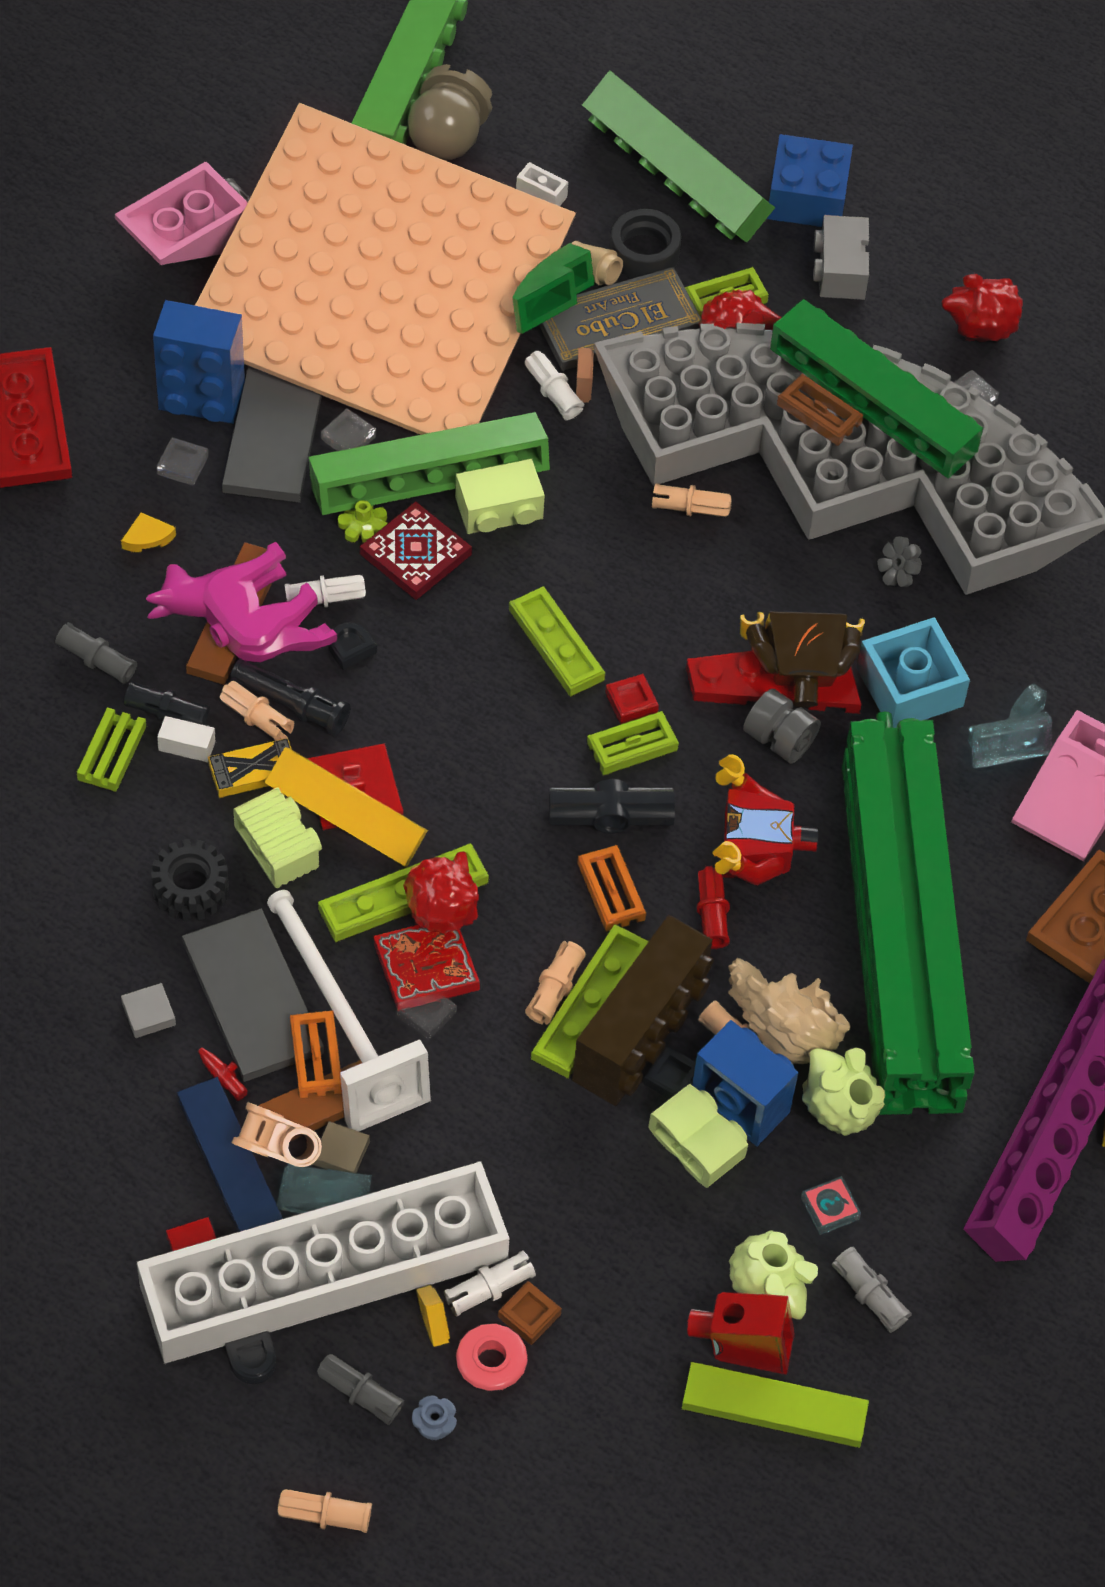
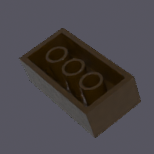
M671 915L666 917L576 1040L573 1082L614 1106L618 1105L625 1094L628 1096L634 1094L643 1078L641 1071L648 1062L654 1064L665 1048L666 1042H664V1039L669 1032L677 1033L688 1015L686 1009L692 1000L699 1002L705 995L711 981L707 978V974L714 962V959L710 957L713 939Z

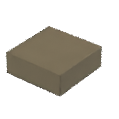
M329 1121L320 1140L322 1146L320 1156L313 1165L354 1179L370 1143V1135Z

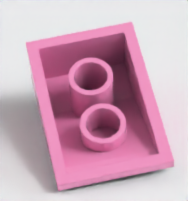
M204 162L117 212L115 219L160 265L221 255L248 202L207 162Z

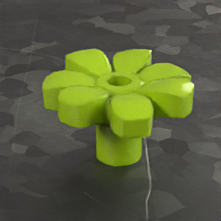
M361 500L356 503L355 509L344 511V514L338 516V526L341 529H346V540L356 542L361 535L362 542L365 543L374 533L376 534L387 525L386 510L383 507L373 509L374 505L371 506L368 501Z

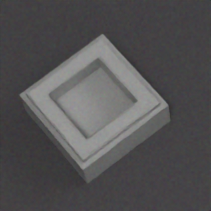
M162 983L121 996V1002L135 1038L176 1025L175 1016Z

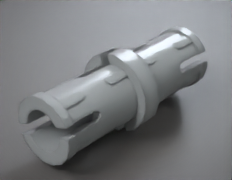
M854 1247L846 1249L835 1259L836 1261L832 1263L833 1268L844 1277L857 1293L855 1298L860 1304H866L877 1315L889 1332L897 1330L908 1320L912 1313L888 1288L887 1279L882 1274L877 1275Z

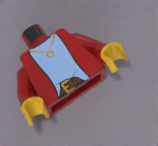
M728 755L719 761V765L724 769L716 773V782L722 786L732 783L733 789H728L724 842L712 852L714 856L721 858L715 864V870L718 874H723L725 878L738 877L750 884L759 885L790 871L793 850L816 852L818 827L794 826V804L791 801L783 800L745 773L744 764L738 756Z

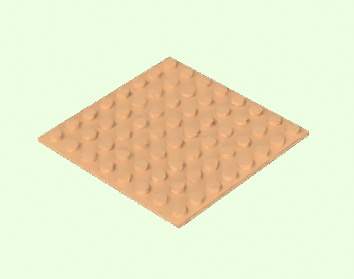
M299 103L195 306L242 314L244 364L420 435L478 424L521 334L516 329L512 297L526 275L540 262L561 248L576 213Z

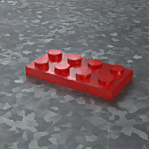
M52 348L1 353L0 488L72 478Z

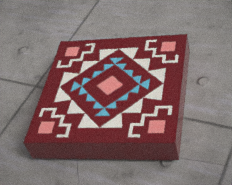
M415 501L360 546V555L417 600L472 555V546Z

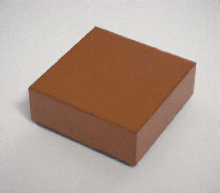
M527 1281L498 1311V1318L532 1345L561 1315L562 1308Z

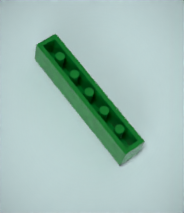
M803 299L773 325L770 350L818 385L862 413L865 419L949 479L978 452L983 427L975 419L963 414L949 404L942 395L934 393L917 381L911 373L899 368L888 360L882 352L874 350L860 340L854 332L845 329L828 317L822 309L814 307Z

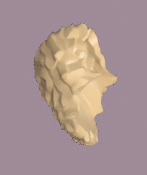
M737 958L728 966L731 972L729 982L732 984V989L728 993L743 1008L744 1013L742 1016L749 1022V1028L757 1033L764 1046L775 1054L784 1055L792 1064L810 1063V1052L816 1048L828 1051L836 1050L839 1042L843 1041L845 1032L849 1031L850 1023L843 1014H838L837 1009L833 1007V1004L830 1002V993L820 989L821 980L819 978L806 988L799 990L796 980L797 976L793 973L784 976L777 983L772 981L768 984L767 979L763 978L759 969H756L747 961Z

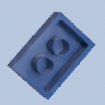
M165 300L153 334L159 410L177 415L185 414L206 418L213 422L221 421L234 424L245 383L242 314Z

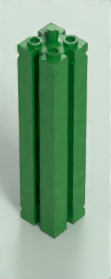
M886 711L878 713L876 720L864 719L850 722L847 737L848 748H845L842 762L873 1076L877 1079L876 1085L881 1086L885 1091L883 1101L885 1105L880 1110L879 1115L912 1114L913 1108H928V1114L963 1113L967 1100L966 1089H970L974 1076L973 1057L970 1056L972 1047L936 743L933 742L935 735L933 720L907 718L899 721L897 728H893L892 714Z

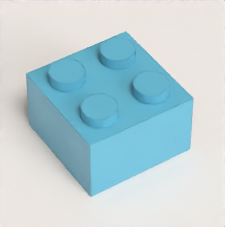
M935 617L863 640L861 643L857 670L880 712L886 711L892 714L893 728H897L898 722L903 719L915 718L925 720L964 707L970 679Z

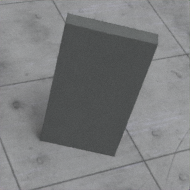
M248 366L222 483L223 493L300 502L322 395Z
M262 908L183 935V945L232 1058L238 1066L237 1069L242 1081L246 1082L294 1065L295 1057L290 1015L309 1012ZM308 1024L300 1025L304 1061L312 1058ZM319 1037L320 1052L324 1054V1046Z

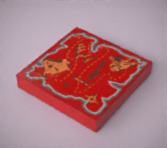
M415 925L374 936V946L398 1011L480 990V981L460 929L442 934L438 931L429 932L426 927Z

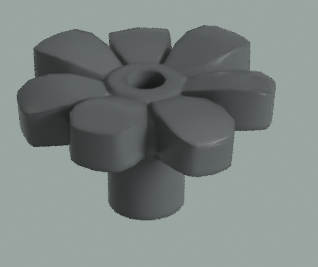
M895 537L893 543L888 542L884 546L883 554L887 558L878 559V569L881 572H886L883 575V582L886 585L895 586L898 583L900 587H908L913 583L912 575L920 573L922 562L919 556L921 550L918 545H909L908 538Z

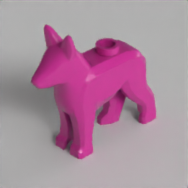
M277 542L268 545L267 551L255 559L217 569L201 577H191L177 564H171L167 567L166 578L161 590L148 595L146 598L148 602L158 605L148 614L150 619L165 617L171 614L205 617L211 625L210 633L218 647L223 648L227 646L231 652L244 661L263 662L284 652L312 651L337 641V633L325 623L310 630L298 627L318 604L317 595L308 583L301 586L299 594L291 601L259 606L257 592L270 583L286 576V572L280 564L282 560L286 559V555Z

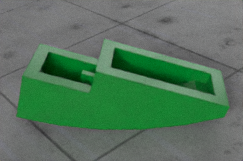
M569 243L552 253L526 275L512 297L517 332L523 334L578 304L576 294L595 285L590 250Z

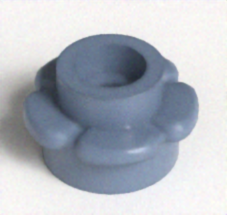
M427 1396L419 1401V1407L415 1408L412 1412L413 1425L427 1439H442L450 1434L456 1426L457 1420L454 1417L456 1408L446 1398L440 1400L437 1396ZM436 1413L439 1415V1418L433 1420L430 1417L431 1414Z

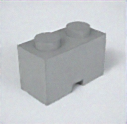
M824 215L822 230H815L814 252L820 253V259H815L813 281L820 282V297L865 300L869 278V252H865V245L868 246L869 218Z

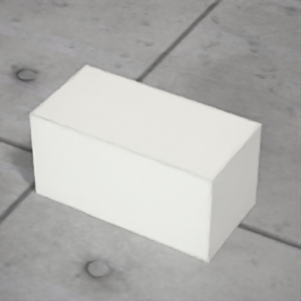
M529 162L517 176L516 189L560 206L567 198L568 181Z
M165 716L158 734L159 751L208 762V757L211 755L215 744V728Z

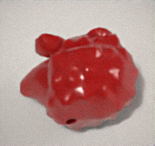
M978 274L966 275L963 277V284L965 286L952 288V294L942 300V308L951 314L958 325V333L964 336L967 341L996 342L1000 339L1009 338L1010 334L1015 333L1019 328L1023 300L1018 295L1017 285H1013L1012 280L1009 278L983 280V277Z
M738 289L725 292L707 301V304L703 307L698 326L700 328V324H714V326L725 329L736 328L737 323L765 324V330H773V325L782 317L765 306L761 298L755 295L753 291Z
M457 852L453 861L446 857H433L424 859L419 865L411 868L403 887L407 896L408 907L411 909L412 918L415 919L416 924L426 927L429 932L438 931L445 934L449 931L459 930L463 926L472 925L474 920H477L479 894L477 885L473 882L469 873L466 852Z

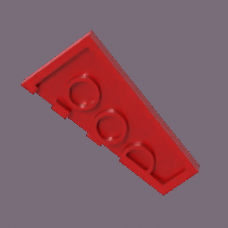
M753 651L687 659L686 670L694 701L746 705L748 701H758L765 692L774 688L792 700L794 704V686L775 684L774 676L765 672ZM850 667L845 675L836 677L832 686L818 687V705L808 707V710L825 711L826 707L845 708V713L860 714L861 702L852 668Z

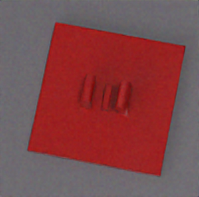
M385 743L307 758L401 815L403 814ZM319 816L322 830L338 827Z

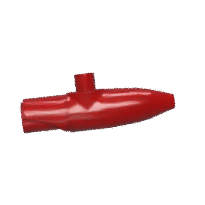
M203 1047L198 1050L203 1064L214 1078L218 1077L222 1087L227 1089L237 1101L243 1099L247 1095L248 1090L236 1077L235 1070L238 1068L237 1064L233 1061L229 1065L224 1064L216 1055Z

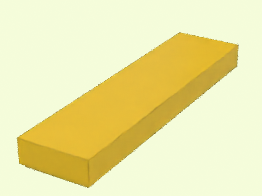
M287 747L282 751L265 781L267 785L274 789L278 787L282 794L292 797L297 803L403 866L409 865L428 831Z

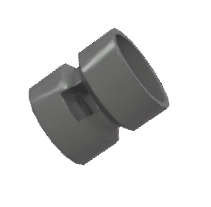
M773 688L765 692L752 707L745 720L743 730L763 745L770 742L771 750L791 764L800 759L811 746L818 734L821 721L802 707L794 710L792 700Z

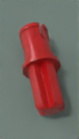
M707 866L698 873L700 902L697 904L696 909L702 918L703 934L713 939L711 949H719L727 946L730 942L726 916L730 910V903L725 900L723 874H718L715 868Z

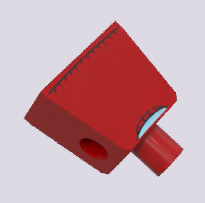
M722 1292L717 1295L714 1312L691 1309L688 1319V1336L711 1339L715 1359L721 1362L780 1374L788 1373L795 1335L788 1296Z

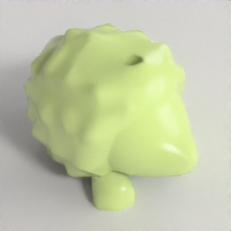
M820 1048L811 1050L808 1079L802 1085V1101L808 1106V1112L827 1129L835 1131L837 1134L841 1133L844 1136L866 1130L868 1126L873 1124L875 1118L880 1114V1110L885 1105L883 1102L885 1091L881 1086L876 1085L877 1079L871 1075L870 1067L865 1065L864 1050L859 1048L846 1051L845 1058L837 1053Z
M770 1230L764 1234L749 1236L735 1248L734 1254L729 1259L730 1279L733 1283V1289L737 1293L788 1296L792 1318L802 1319L806 1313L807 1289L804 1283L811 1284L818 1275V1267L816 1264L804 1261V1257L797 1254L795 1247L787 1244L788 1239L781 1232Z

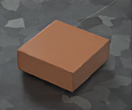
M578 348L576 395L582 402L588 403L591 400L594 351H592V348Z

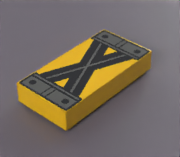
M288 738L209 756V767L219 798L269 786L265 781L285 747L291 749Z

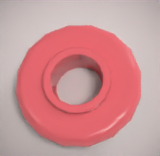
M484 1324L468 1331L460 1340L456 1352L457 1368L463 1378L474 1387L487 1391L503 1390L515 1384L524 1374L528 1362L526 1346L520 1336L509 1327L498 1324ZM493 1349L503 1354L505 1360L497 1367H487L480 1362L478 1356L486 1350Z

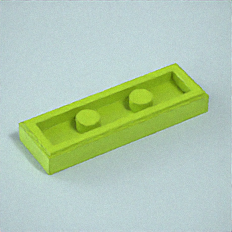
M544 586L509 602V611L570 697L605 681V671Z

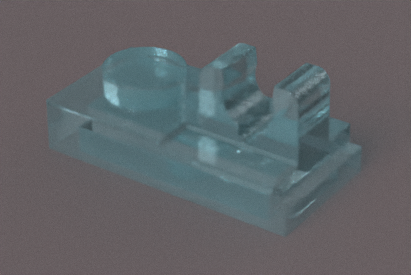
M1045 711L968 727V743L972 747V763L974 768L1049 755L1052 749V718Z
M289 1164V1166L284 1168L277 1207L283 1211L306 1213L368 1195L371 1188V1176L331 1169L299 1167Z

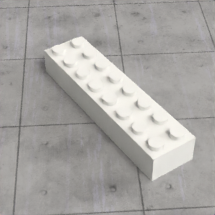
M477 1162L137 1262L140 1288L164 1364L223 1347L225 1343L265 1331L270 1333L471 1273L484 1266L491 1267L508 1259L509 1236L482 1163Z

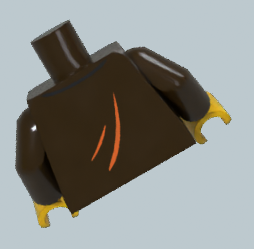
M770 611L764 627V614L758 612L757 621L754 622L747 621L744 614L740 615V634L748 640L753 653L765 672L774 676L775 684L794 686L795 706L814 707L818 705V687L832 686L836 677L845 675L859 655L861 634L865 621L860 618L858 625H851L847 623V614Z

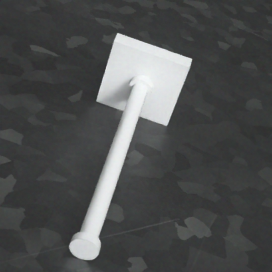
M279 890L273 893L267 901L270 910L279 915L362 1064L340 1072L344 1117L348 1128L359 1132L430 1102L428 1052L421 1040L419 1039L378 1056L292 906L294 902L292 895L288 890Z

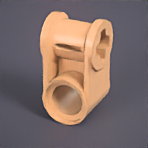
M249 1102L247 1103V1117L239 1137H234L232 1144L267 1158L271 1156L299 1167L309 1166L318 1159L322 1146L316 1132L284 1119V1116ZM303 1134L307 1139V1149L300 1157L294 1158L289 1153V1142L295 1135Z

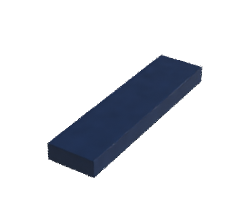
M218 1077L177 1092L180 1106L237 1231L241 1232L282 1220V1215L252 1151L232 1144L233 1138L239 1137L241 1127Z

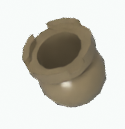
M447 64L434 67L427 74L422 84L421 95L411 105L408 118V134L417 150L442 160H453L462 157L476 143L479 128L488 119L493 108L490 101L492 90L473 71L467 69L466 73L463 74L458 71L449 70L450 65Z

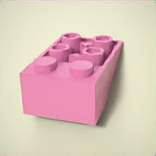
M1077 710L1055 742L1011 822L1082 861L1086 859L1105 830V724Z

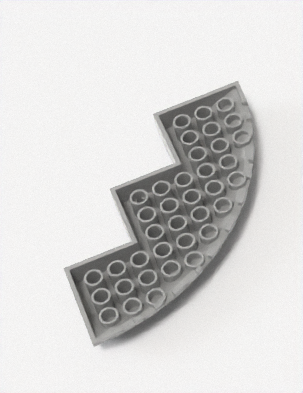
M737 323L736 328L725 329L714 326V324H700V329L678 331V326L662 328V333L643 336L642 331L594 343V350L622 429L653 486L656 483H665L760 453L808 540L914 506L965 595L1036 572L1105 530V508L1087 483L1082 484L1073 475V467L1064 458L1059 459L1047 448L1048 442L1039 434L1035 436L1020 425L1021 419L1000 404L996 407L979 396L980 391L971 386L967 390L950 381L951 375L926 363L923 367L905 361L901 359V353L877 345L873 346L874 350L882 352L892 363L905 372L911 373L917 381L934 393L942 395L949 404L963 414L971 416L983 427L978 452L949 479L864 417L862 424L858 428L854 426L853 432L848 437L844 436L843 442L837 446L777 405L778 396L803 373L770 350L773 330H765V324ZM800 389L798 390V391H800L801 393H803L804 395H806L807 397H809L810 399H812L813 401L815 400L814 398H812L811 396H809L808 394H806V393L803 392L802 390H800ZM827 408V410H828L829 412H831L832 414H834L835 416H837L838 418H840V419L843 420L844 422L846 421L845 419H843L842 417H840L839 415H837L836 413H834L832 410H830L829 408Z

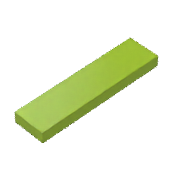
M471 843L436 856L440 858L446 857L453 861L457 852H466L469 873L473 882L476 883L477 887L488 883L489 875ZM413 866L319 901L318 910L334 941L338 942L410 914L411 909L408 907L403 884Z
M614 924L533 1049L531 1060L569 1079L574 1070L576 1040L649 941Z
M691 1362L682 1409L860 1448L869 1400Z

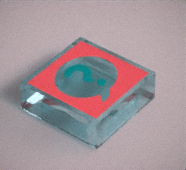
M842 1176L802 1191L801 1199L820 1235L860 1219L861 1212Z

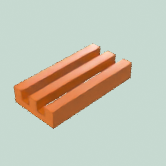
M618 845L578 856L577 864L606 932L610 931L614 924H621V927L630 925V921L636 919L637 923L645 921V909ZM604 859H611L631 909L625 910ZM595 862L602 882L613 905V908L615 910L614 914H612L609 909L602 889L591 866V863Z
M333 1011L290 1015L299 1097L308 1098V1093L326 1096V1091H334V1095L342 1094L341 1068ZM325 1022L332 1073V1079L324 1080L317 1028V1023ZM308 1024L315 1081L307 1082L300 1025Z

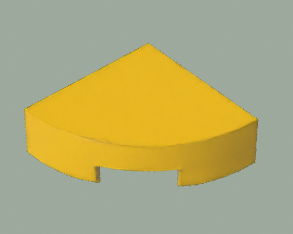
M140 513L121 540L122 549L131 552H142V549L158 545L163 547L175 538L176 527Z
M429 1285L416 1289L421 1313L432 1345L435 1347L449 1343L448 1339H450L444 1305L435 1288Z

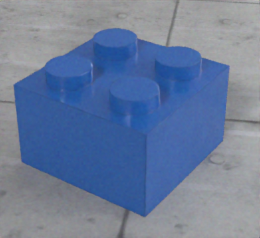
M780 134L769 203L775 209L767 219L822 227L824 215L842 216L853 145Z
M730 1020L697 1053L692 1086L699 1091L705 1090L708 1092L718 1106L717 1112L728 1121H736L745 1131L747 1139L758 1146L790 1113L798 1071L795 1070L791 1061L784 1055L775 1054L764 1046L752 1030L745 1027L741 1028Z

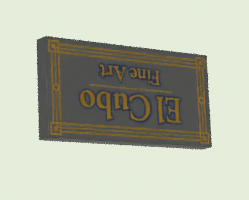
M674 267L577 294L578 304L539 324L561 370L564 371L577 367L578 348H592V351H594L593 362L598 361L594 350L595 342L642 331L643 336L662 333V328L678 326V331L700 329L698 323L701 317Z

